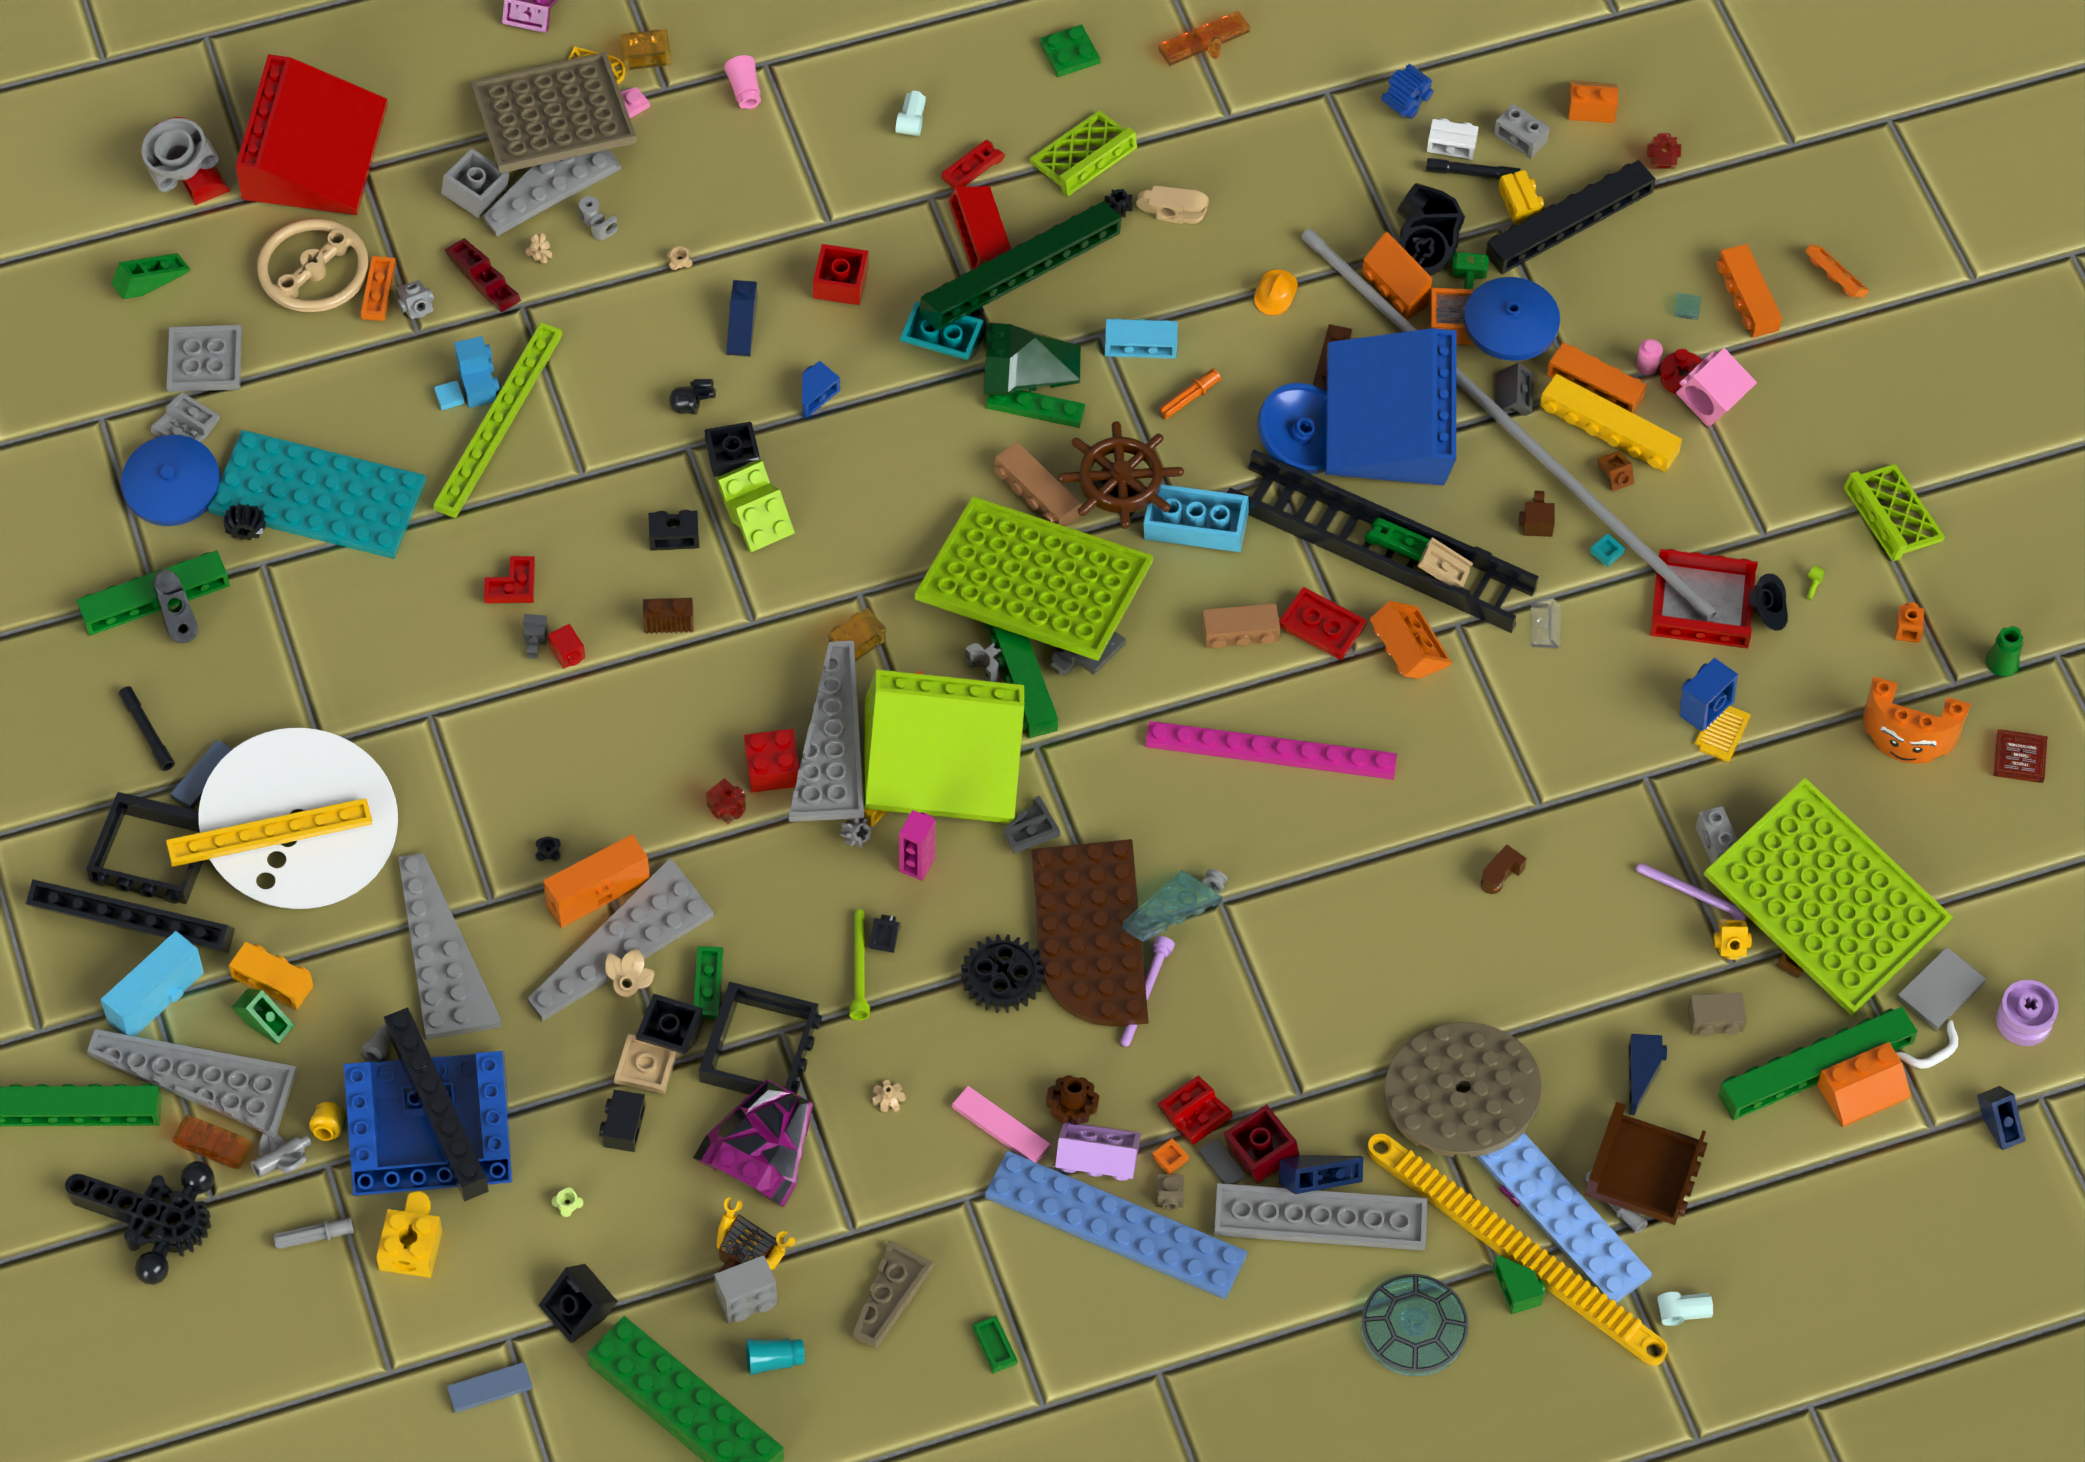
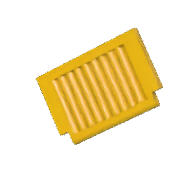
M1729 706L1707 729L1699 731L1694 744L1700 746L1699 751L1729 763L1751 714Z

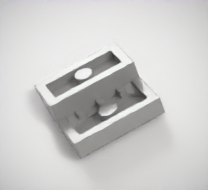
M182 392L166 406L167 413L151 426V433L157 437L182 435L202 443L217 424L220 415Z

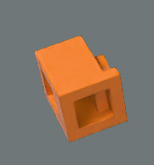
M1908 602L1899 606L1895 640L1920 643L1924 631V608H1920L1914 602Z

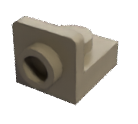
M1158 1174L1157 1207H1163L1167 1210L1183 1208L1184 1175Z

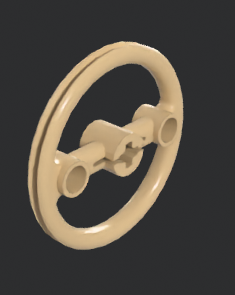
M326 219L300 220L282 227L265 242L257 263L259 281L267 295L283 307L301 312L326 311L347 302L361 289L369 269L367 250L360 237L345 225ZM322 230L330 232L327 237L328 242L321 249H308L301 254V266L292 275H282L278 279V284L272 283L268 273V263L273 251L281 242L305 231ZM349 246L355 249L358 257V269L353 280L346 288L325 299H295L299 294L298 288L307 280L316 282L324 278L326 275L325 264L334 256L346 254Z

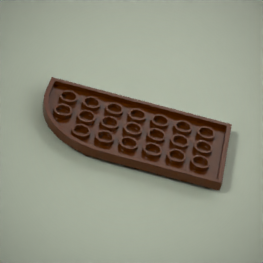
M1132 839L1031 849L1039 953L1042 958L1041 965L1044 966L1042 974L1053 998L1067 1012L1093 1024L1102 1026L1149 1024Z

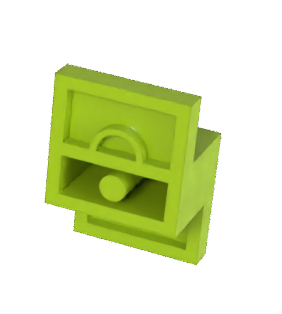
M756 460L716 478L729 518L732 523L741 529L747 549L750 552L795 533L781 491L770 483L762 460Z

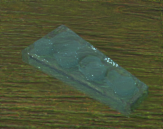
M1181 870L1124 920L1122 928L1143 942L1166 931L1168 926L1174 923L1178 925L1193 914L1197 916L1203 913L1205 908L1211 905L1213 907L1219 905L1222 897Z

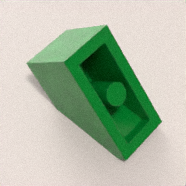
M247 989L231 1007L248 1026L276 1044H279L295 1026L262 989Z
M1502 1256L1495 1257L1493 1270L1511 1314L1541 1306L1546 1289L1541 1279L1538 1280L1535 1271Z

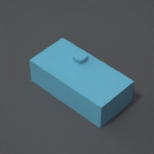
M1162 484L1158 496L1170 504V510L1163 512L1152 503L1147 506L1143 524L1145 540L1241 552L1249 514L1248 496Z
M177 931L170 935L101 998L107 1023L120 1034L136 1036L172 1002L178 1001L184 991L204 974L198 949Z

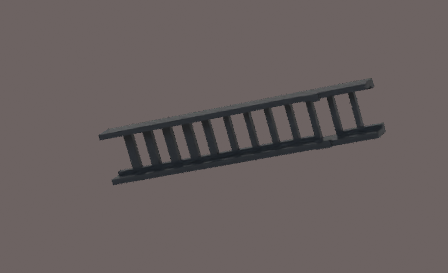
M1255 449L1251 453L1248 470L1264 476L1253 496H1248L1231 487L1227 492L1248 496L1249 516L1512 633L1516 626V615L1500 608L1511 589L1514 588L1530 596H1533L1537 589L1539 576L1492 556V553L1477 546L1474 548ZM1275 481L1286 487L1275 505L1271 506L1262 502ZM1295 491L1307 497L1296 516L1284 512V509ZM1319 501L1329 507L1318 525L1315 526L1305 520L1316 502ZM1340 510L1351 516L1338 536L1327 530ZM1376 518H1382L1425 538L1431 539L1433 537L1472 562V567L1486 573L1471 596L1469 595L1470 591L1467 589L1458 588L1454 585L1451 587L1436 580L1430 574L1427 576L1414 570L1413 568L1417 561L1410 559L1405 566L1391 560L1395 552L1388 549L1385 556L1369 550L1371 544L1366 541L1363 546H1360L1347 539L1359 519L1372 525ZM1491 578L1506 585L1495 606L1479 599Z

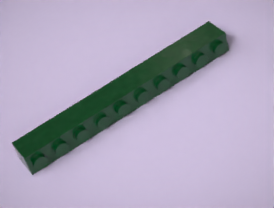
M1105 201L1091 206L1080 214L1072 216L1070 219L1053 226L1051 229L1017 245L1015 248L1001 253L996 258L982 263L979 267L963 273L960 277L944 283L941 287L925 293L921 296L919 314L938 331L1119 235L1122 216Z

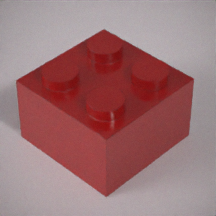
M822 244L813 279V298L860 305L869 269V251Z
M794 728L745 734L744 748L751 793L796 787L800 767Z

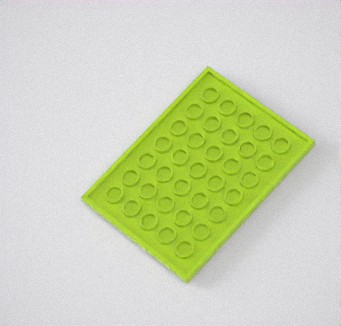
M972 496L915 592V600L1099 661L1152 565L1153 555Z
M1806 778L1782 798L1707 868L1703 874L1851 1016L1953 919L1950 913Z

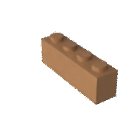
M1015 442L995 457L996 475L1001 480H1005L1011 486L1013 492L1018 496L1021 495L1027 501L1028 506L1043 516L1044 520L1067 527L1080 517L1078 509L1081 507V502L1018 442Z

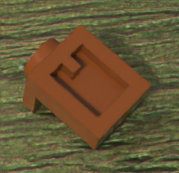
M1620 451L1597 458L1598 467L1609 477L1610 487L1613 491L1634 484L1632 463Z

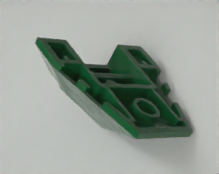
M986 323L984 394L1008 396L1014 395L1015 391L1028 389L1029 392L1037 391V387L1050 385L1051 388L1080 383V345L1012 324Z

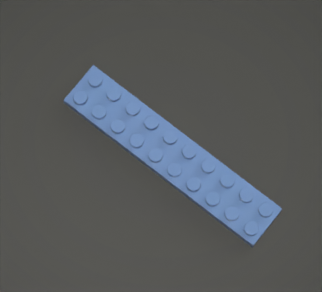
M1010 1151L1006 1152L985 1193L986 1199L1225 1300L1247 1257L1248 1251Z

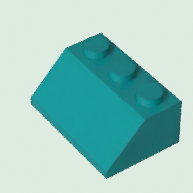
M915 301L900 337L901 342L965 360L976 356L983 339V320L964 316L937 331L919 314L920 302Z

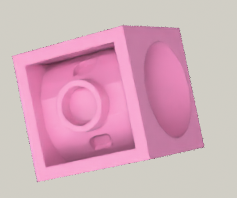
M1723 348L1718 354L1713 351L1679 382L1682 387L1676 394L1709 428L1757 382Z

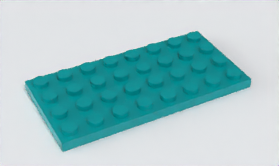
M242 430L220 479L218 491L210 502L208 509L209 513L224 516L230 506H237L238 503L258 506L259 510L264 511L265 527L394 559L426 483V475Z

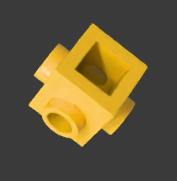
M1719 919L1718 932L1714 933V948H1717L1720 955L1726 959L1736 960L1739 959V956H1746L1747 948H1751L1752 938L1751 933H1748V926L1745 920Z

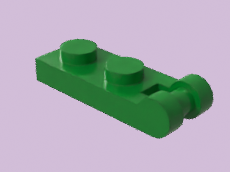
M1376 518L1371 525L1372 529L1368 530L1364 536L1365 541L1371 545H1381L1417 562L1420 561L1427 543L1430 541L1428 538L1382 518Z

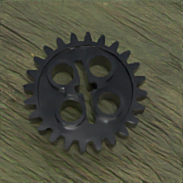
M997 934L996 941L993 942L989 937H986L985 945L977 941V950L970 947V956H964L965 964L961 965V972L963 973L961 974V982H965L963 989L964 991H969V999L977 997V1006L984 1002L986 1011L991 1006H995L996 1013L999 1012L1000 1007H1004L1005 1012L1009 1013L1011 1006L1016 1011H1019V1003L1027 1007L1028 998L1035 1000L1036 992H1041L1040 983H1044V975L1042 974L1044 966L1041 965V956L1035 957V948L1028 951L1029 942L1020 945V937H1017L1014 942L1010 941V935L1008 934L1005 940H1001L999 934ZM1008 956L1010 959L1003 960L1000 957ZM983 969H986V970H989L990 972H988V973H981V972H979V971H980V970H983ZM1023 974L1026 977L1018 978L1016 975ZM1004 988L1005 991L998 992L995 989Z

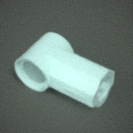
M912 90V92L906 94L902 112L898 113L896 133L920 136L923 121L922 114L926 103V96L922 95L921 92Z
M1666 1292L1657 1298L1662 1324L1665 1326H1675L1683 1323L1685 1320L1710 1318L1713 1316V1302L1709 1293L1681 1296L1679 1292Z

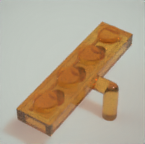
M1236 11L1159 44L1158 50L1169 66L1204 51H1208L1212 58L1218 59L1220 57L1221 44L1249 33L1250 26L1242 14Z

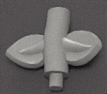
M262 1133L258 1143L260 1157L250 1162L251 1168L259 1178L277 1169L283 1173H290L307 1160L304 1148L311 1145V1141L307 1135L300 1139L294 1137L286 1142L278 1134L276 1137Z

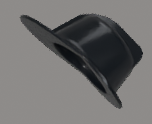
M1772 573L1765 574L1760 577L1757 585L1751 589L1749 603L1768 628L1779 631L1788 622L1786 590L1778 576Z

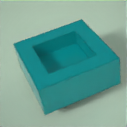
M1608 533L1590 549V553L1607 568L1625 552V548Z

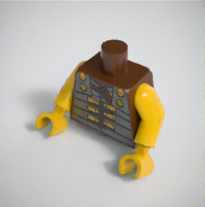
M728 1197L724 1201V1208L727 1213H723L717 1232L716 1247L719 1250V1259L724 1263L718 1273L763 1255L770 1269L774 1270L786 1253L785 1248L795 1245V1238L790 1237L787 1243H785L784 1237L788 1231L779 1232L775 1238L740 1214L736 1217L734 1215L735 1212L740 1211L743 1204L741 1201H738L736 1208L732 1209L730 1206L732 1197Z

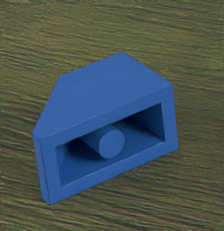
M818 361L813 366H809L802 374V416L805 419L840 392V377L821 361Z

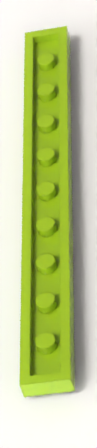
M540 322L433 505L435 511L457 518L563 336L561 329Z

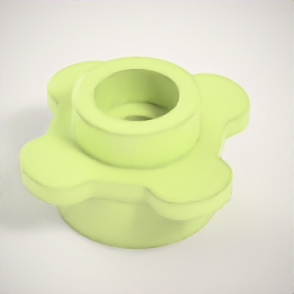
M568 1187L552 1198V1205L559 1208L563 1217H569L575 1209L583 1206V1199L578 1198L574 1189Z

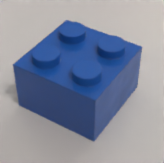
M1713 658L1708 664H1703L1698 670L1697 675L1693 679H1687L1681 688L1680 717L1698 730L1704 731L1717 717L1735 702L1738 674L1716 658Z

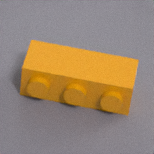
M245 941L229 964L232 978L254 989H262L269 997L295 1010H298L314 987L311 974L307 969L289 964L284 957L280 955L274 956L258 944L252 945Z

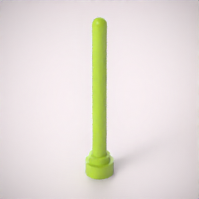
M857 909L854 913V1000H852L849 1006V1016L853 1020H866L870 1017V1005L865 999V913L862 909Z

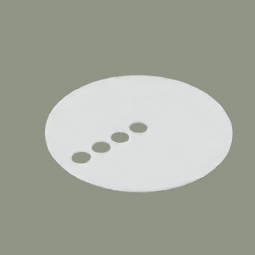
M285 728L265 732L250 738L231 750L218 763L209 776L200 799L199 830L202 833L283 816L298 809L306 811L367 798L372 825L297 840L296 844L291 847H284L278 844L209 859L219 874L230 885L256 901L280 908L311 909L342 901L360 891L376 877L385 865L394 847L398 828V809L396 798L387 776L375 760L363 749L351 741L330 732L310 728ZM275 851L283 853L286 856L285 865L281 868L271 867L267 862L269 854ZM261 873H270L275 877V885L270 889H262L256 883L257 877Z

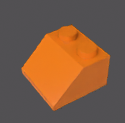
M1570 80L1568 120L1615 123L1618 107V87L1616 84Z

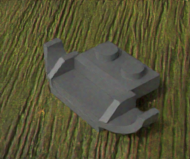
M1114 632L1099 661L1056 647L1050 667L1063 676L1079 664L1095 675L1125 646L1126 639L1117 632Z

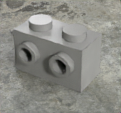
M1512 104L1496 120L1494 135L1531 159L1548 142L1550 127L1543 121L1537 120L1528 114L1524 109Z

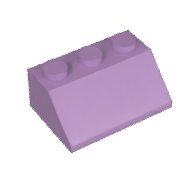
M1071 1122L1063 1123L1058 1141L1055 1167L1061 1168L1062 1171L1068 1173L1083 1171L1095 1177L1102 1176L1103 1174L1113 1176L1116 1180L1133 1179L1141 1133L1086 1124L1073 1125Z

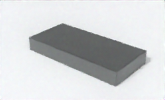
M1217 1138L1198 1150L1199 1155L1222 1184L1235 1185L1246 1177V1174Z

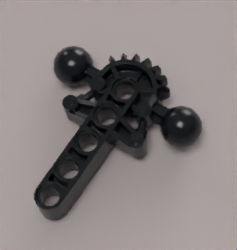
M194 1161L187 1164L182 1170L181 1184L184 1187L182 1192H173L166 1185L161 1175H156L152 1178L150 1186L143 1195L83 1174H73L66 1180L65 1189L72 1204L129 1224L127 1231L124 1233V1239L129 1250L136 1251L141 1245H146V1243L154 1244L152 1251L142 1254L136 1261V1276L145 1284L156 1285L167 1277L169 1264L166 1257L169 1252H178L183 1257L185 1250L188 1249L193 1253V1246L198 1245L202 1247L201 1238H208L207 1229L211 1228L210 1212L207 1210V1205L204 1201L195 1202L198 1194L207 1192L213 1186L214 1172L204 1162ZM78 1188H84L81 1192H74ZM102 1196H108L105 1200H98ZM165 1198H170V1204L165 1203ZM132 1204L129 1208L122 1209L124 1205ZM156 1212L155 1215L146 1217L147 1214ZM175 1220L180 1221L176 1225H170V1223Z

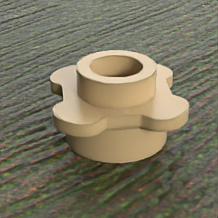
M678 246L668 251L669 267L672 270L691 267L690 250Z

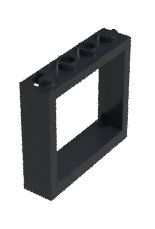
M117 792L86 868L89 880L96 885L116 887L123 892L133 891L148 898L158 897L174 904L178 902L187 904L204 860L189 863L181 886L103 867L124 815L200 832L199 811Z
M729 982L699 1068L700 1082L749 1095L763 1083L762 1081L715 1070L737 1003L807 1020L784 1087L798 1094L800 1087L798 1078L800 1073H805L807 1066L805 1056L807 1051L811 1052L813 1049L815 1037L812 1035L814 1029L818 1030L822 1021V1015H819V1004Z

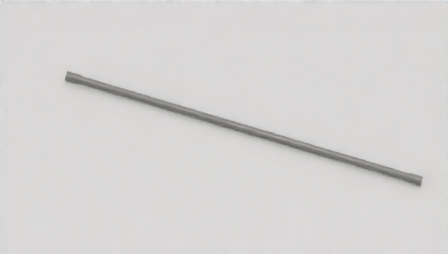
M1311 228L1303 233L1302 240L1332 265L1402 332L1417 330L1326 245V242ZM1456 367V383L1675 588L1708 622L1716 617L1718 610L1691 588Z

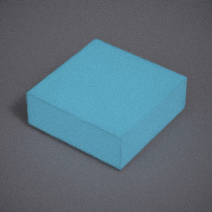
M458 381L434 387L441 410L465 404Z

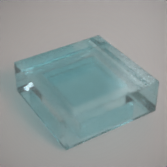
M1677 293L1674 317L1698 320L1701 296Z

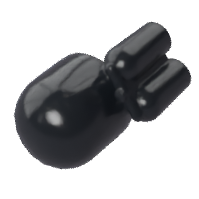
M694 379L690 382L691 386L673 389L669 398L671 409L678 414L689 413L697 415L700 400L716 397L713 379Z

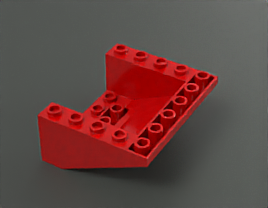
M268 54L235 165L242 200L357 215L387 110V98L292 57Z

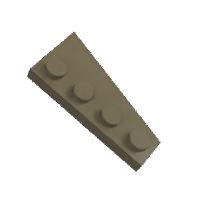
M888 1241L884 1259H881L878 1267L879 1272L875 1282H872L869 1290L870 1295L866 1304L863 1305L853 1331L854 1339L877 1350L934 1269L933 1262Z

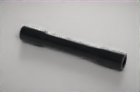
M1427 158L1426 172L1453 173L1496 178L1498 180L1503 175L1514 174L1521 169L1452 162L1436 158Z
M130 686L122 688L118 694L150 746L152 754L161 770L168 771L172 769L175 762L142 709V705L134 690Z

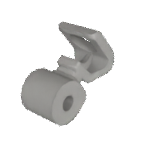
M585 196L579 201L580 219L586 225H591V232L595 239L605 240L618 231L617 216L613 215L605 221L604 215L600 213L597 198ZM612 223H614V225L612 226V228H611L610 230L606 231L607 228H608V226L611 225Z

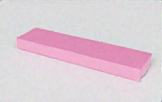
M969 1086L952 1103V1108L1019 1156L1037 1163L1050 1149L1049 1142Z

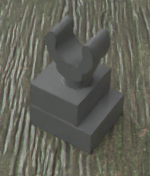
M524 614L523 637L524 643H527V658L537 659L539 644H546V636L548 634L547 616Z

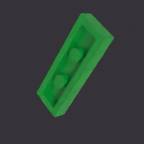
M697 946L694 1006L703 1009V1020H716L720 1010L723 947Z

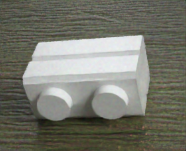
M1444 118L1439 120L1433 119L1427 152L1473 160L1479 127L1467 122L1460 124L1450 122Z

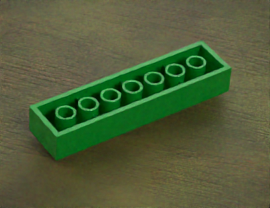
M623 1316L587 1353L589 1366L704 1462H782L784 1460V1448L781 1444L627 1317Z

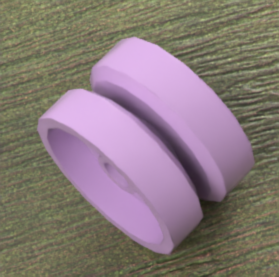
M2020 980L2015 982L2005 990L1996 1014L1997 1027L2001 1034L2012 1043L2020 1046L2039 1044L2051 1032L2059 1010L2058 999L2049 987L2038 981Z

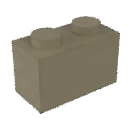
M1742 993L1691 995L1688 1012L1692 1034L1709 1036L1713 1033L1733 1035L1743 1032L1746 1015Z

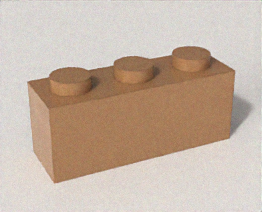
M1276 603L1203 610L1202 627L1206 648H1223L1232 645L1247 646L1255 643L1270 644L1279 641L1280 623Z

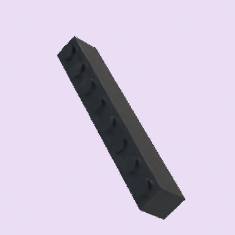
M1640 160L1632 164L1628 163L1621 170L1613 174H1607L1597 183L1587 185L1576 194H1570L1560 203L1552 204L1545 211L1537 215H1531L1521 224L1511 226L1508 231L1500 235H1494L1487 242L1486 255L1489 256V260L1498 271L1504 274L1652 194L1656 178Z
M32 879L26 901L27 905L34 908L166 939L177 931L195 946L229 953L235 928L229 925Z
M407 1007L384 1016L386 1032L464 1202L489 1192L485 1173L409 1008Z

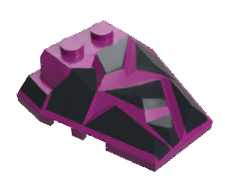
M767 1079L705 1136L693 1158L715 1171L718 1169L752 1187L762 1196L784 1207L797 1185V1172L799 1162L803 1156L802 1148L804 1138L808 1132L813 1103Z

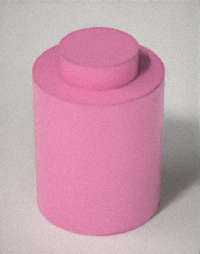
M1647 339L1639 345L1636 368L1644 375H1653L1659 370L1663 347L1658 341Z

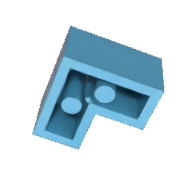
M482 336L454 342L457 368L469 408L493 403L496 399V392L500 391L497 377L492 378L491 375L494 372V367L491 360L492 352L490 345L484 344Z

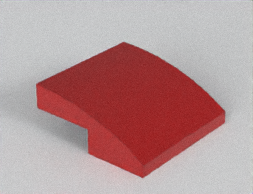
M1199 1075L1158 1103V1107L1166 1118L1191 1145H1194L1233 1118L1232 1111L1215 1096L1214 1089Z

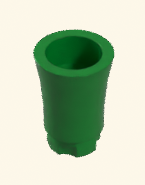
M2015 626L2004 627L1997 635L1995 643L1985 659L1986 665L1992 673L2006 677L2018 671L2024 639L2019 628Z

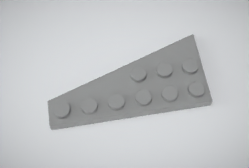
M598 151L531 167L484 215V220L494 234L499 236L616 171V164L606 151Z

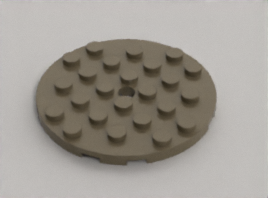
M1461 1022L1445 1024L1417 1035L1396 1054L1390 1064L1385 1080L1387 1109L1398 1130L1415 1145H1422L1431 1149L1432 1153L1448 1157H1454V1154H1470V1157H1476L1506 1147L1528 1129V1124L1537 1115L1541 1102V1076L1537 1063L1529 1050L1519 1040L1505 1031L1479 1023ZM1458 1085L1470 1088L1465 1093L1458 1092L1456 1089Z

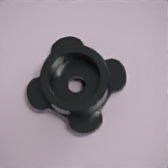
M553 837L538 839L536 841V847H538V852L535 854L538 861H544L545 859L559 860L561 857L559 853L560 840Z

